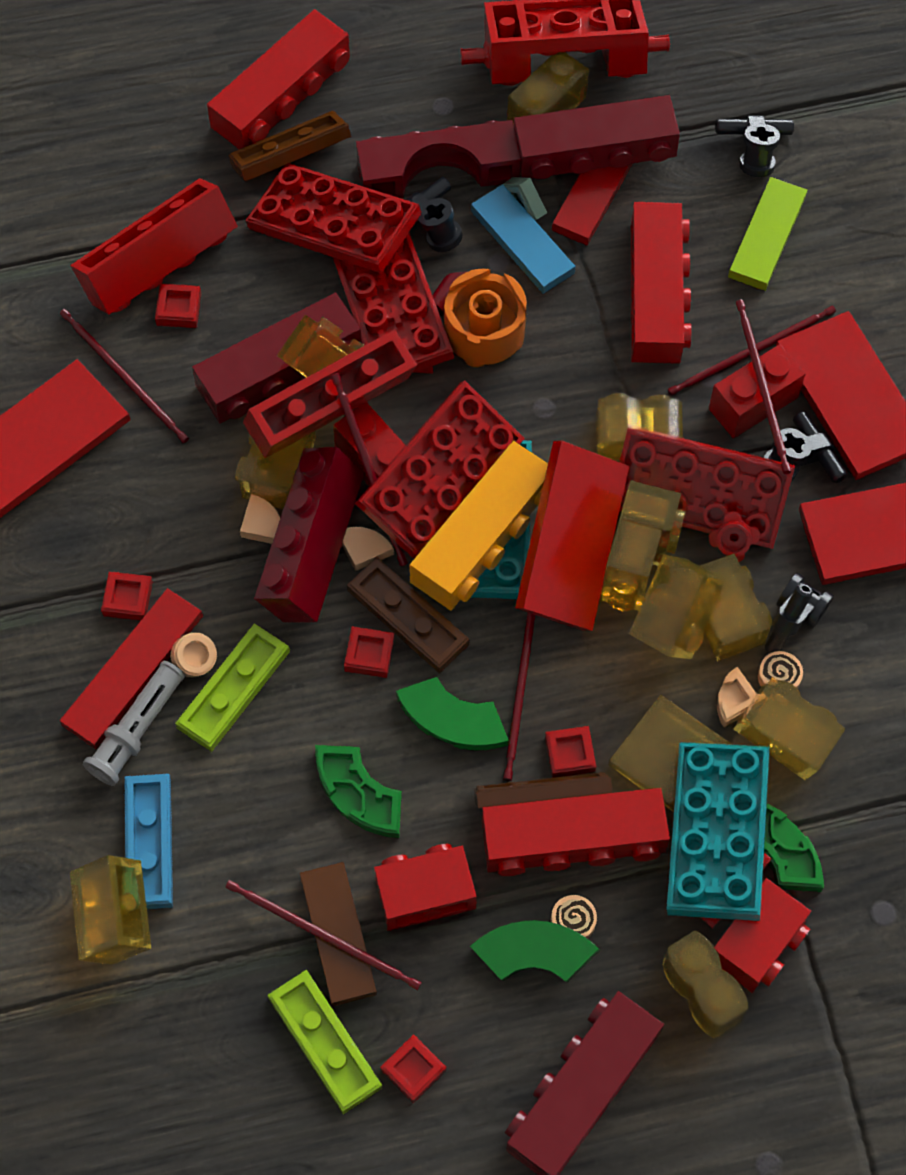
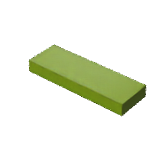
M770 177L729 270L728 278L766 291L804 203L807 189Z
M254 623L175 723L176 728L212 752L290 653L289 646Z
M307 970L267 995L342 1114H345L382 1089V1084Z

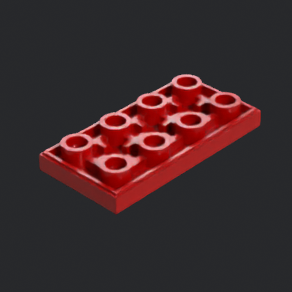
M288 163L283 166L245 221L250 230L382 273L422 212L417 203Z
M408 233L382 273L333 257L354 320L361 328L363 346L395 329L417 364L413 372L454 359L453 350L410 233Z
M849 311L777 341L776 346L781 344L805 372L806 375L801 391L855 480L906 459V401Z
M78 359L0 415V518L130 421L129 413Z
M464 380L458 384L355 504L415 559L513 441L520 445L525 438Z
M631 425L628 426L620 457V463L629 466L620 506L621 512L710 533L712 530H718L724 523L725 514L734 511L741 515V520L748 526H754L759 529L760 540L754 545L770 549L774 548L795 465L790 464L791 473L785 475L781 468L782 462ZM733 533L730 535V538L737 540L739 536Z
M562 440L553 441L516 601V609L582 631H593L629 466Z
M906 483L800 504V517L822 585L906 568Z

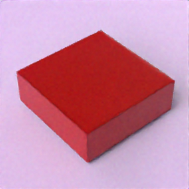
M160 284L155 315L156 325L197 328L201 301L200 286Z
M109 571L101 608L103 616L141 621L148 611L153 584L152 577Z
M352 626L344 671L387 678L395 639L394 633Z
M589 726L545 732V742L552 778L596 772V761Z
M413 1034L380 1067V1070L414 1104L447 1071V1067Z

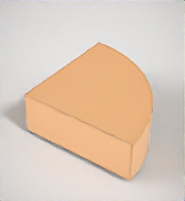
M251 494L240 529L242 538L272 544L280 516L268 501Z
M347 527L342 546L355 571L367 567L376 557L383 560L394 555V548L391 543L380 533L364 527Z
M738 667L733 669L725 677L717 696V713L723 727L759 708L762 703Z

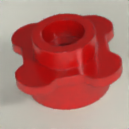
M734 511L725 514L724 523L718 530H712L709 534L710 545L718 547L732 562L742 561L750 545L756 544L760 540L759 529L754 526H748L741 520V515ZM733 533L739 536L735 541L730 538V535Z

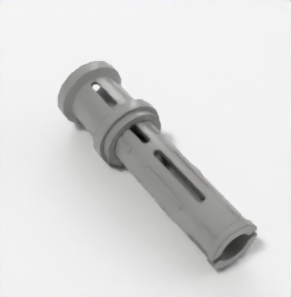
M162 661L158 670L137 696L119 724H114L106 729L104 732L105 740L92 757H86L82 764L95 778L111 786H115L118 783V774L131 755L137 756L141 750V737L160 713L178 684L185 678V674L177 666L168 661ZM158 690V691H159L158 694L155 696V698L153 699V701L151 702V704L148 706V708L146 709V711H145V712L143 713V715L141 716L142 711L144 710V708L146 707V705L149 703V701L151 700V698L154 696V694H155L156 691ZM115 751V754L113 755V757H112V758L110 759V761L108 762V759L110 758V756H111V755L113 754V752Z

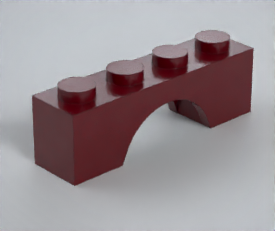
M492 120L477 125L450 126L445 129L426 132L412 131L404 135L390 137L375 136L367 140L356 141L357 165L361 186L398 198L404 197L405 190L414 176L425 169L436 166L459 168L470 174L481 187L503 184L513 177H520L521 158L512 120Z

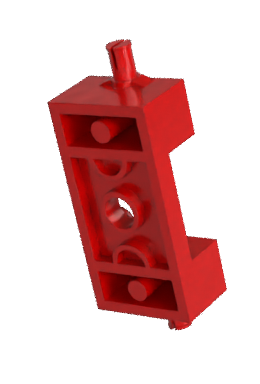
M512 0L484 2L485 43L483 48H461L460 55L461 65L484 63L490 70L492 84L512 86L519 82H531V54L551 56L558 52L579 51L582 53H592L602 49L608 76L629 78L637 74H647L648 52H669L670 38L669 34L649 36L640 0Z

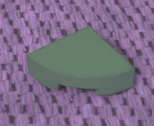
M513 177L503 183L516 199L520 200L534 220L547 214L531 178Z

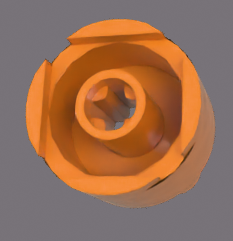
M475 269L456 278L449 288L444 304V329L453 352L464 359L467 365L478 368L502 362L511 357L523 345L527 300L521 285L513 277L505 273L504 276L493 274L491 269Z

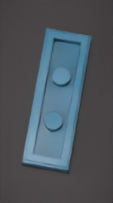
M503 184L471 204L473 215L542 294L575 274V265Z
M169 774L125 776V893L127 910L173 908L171 778Z

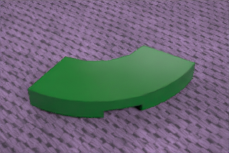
M437 677L396 690V697L405 714L413 724L428 736L432 735L441 741L454 745L456 748L466 750H490L508 746L509 740L493 701L475 704L459 700L445 690Z
M315 745L320 782L335 808L349 821L366 831L385 837L399 838L402 791L384 787L370 777L362 764L360 747Z
M767 804L764 853L771 858L768 865L773 871L775 884L784 890L822 892L824 889L822 867L810 839L787 818L785 813Z
M536 920L520 921L498 927L479 938L470 946L503 981L518 971L538 968L552 971L564 981L569 982L601 951L592 941L568 927Z

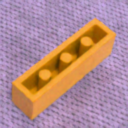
M513 441L411 562L410 583L450 611L453 610L460 600L463 602L468 601L479 585V580L477 579L486 568L490 571L493 570L505 553L503 547L512 537L518 539L528 527L531 520L529 516L539 505L548 463Z

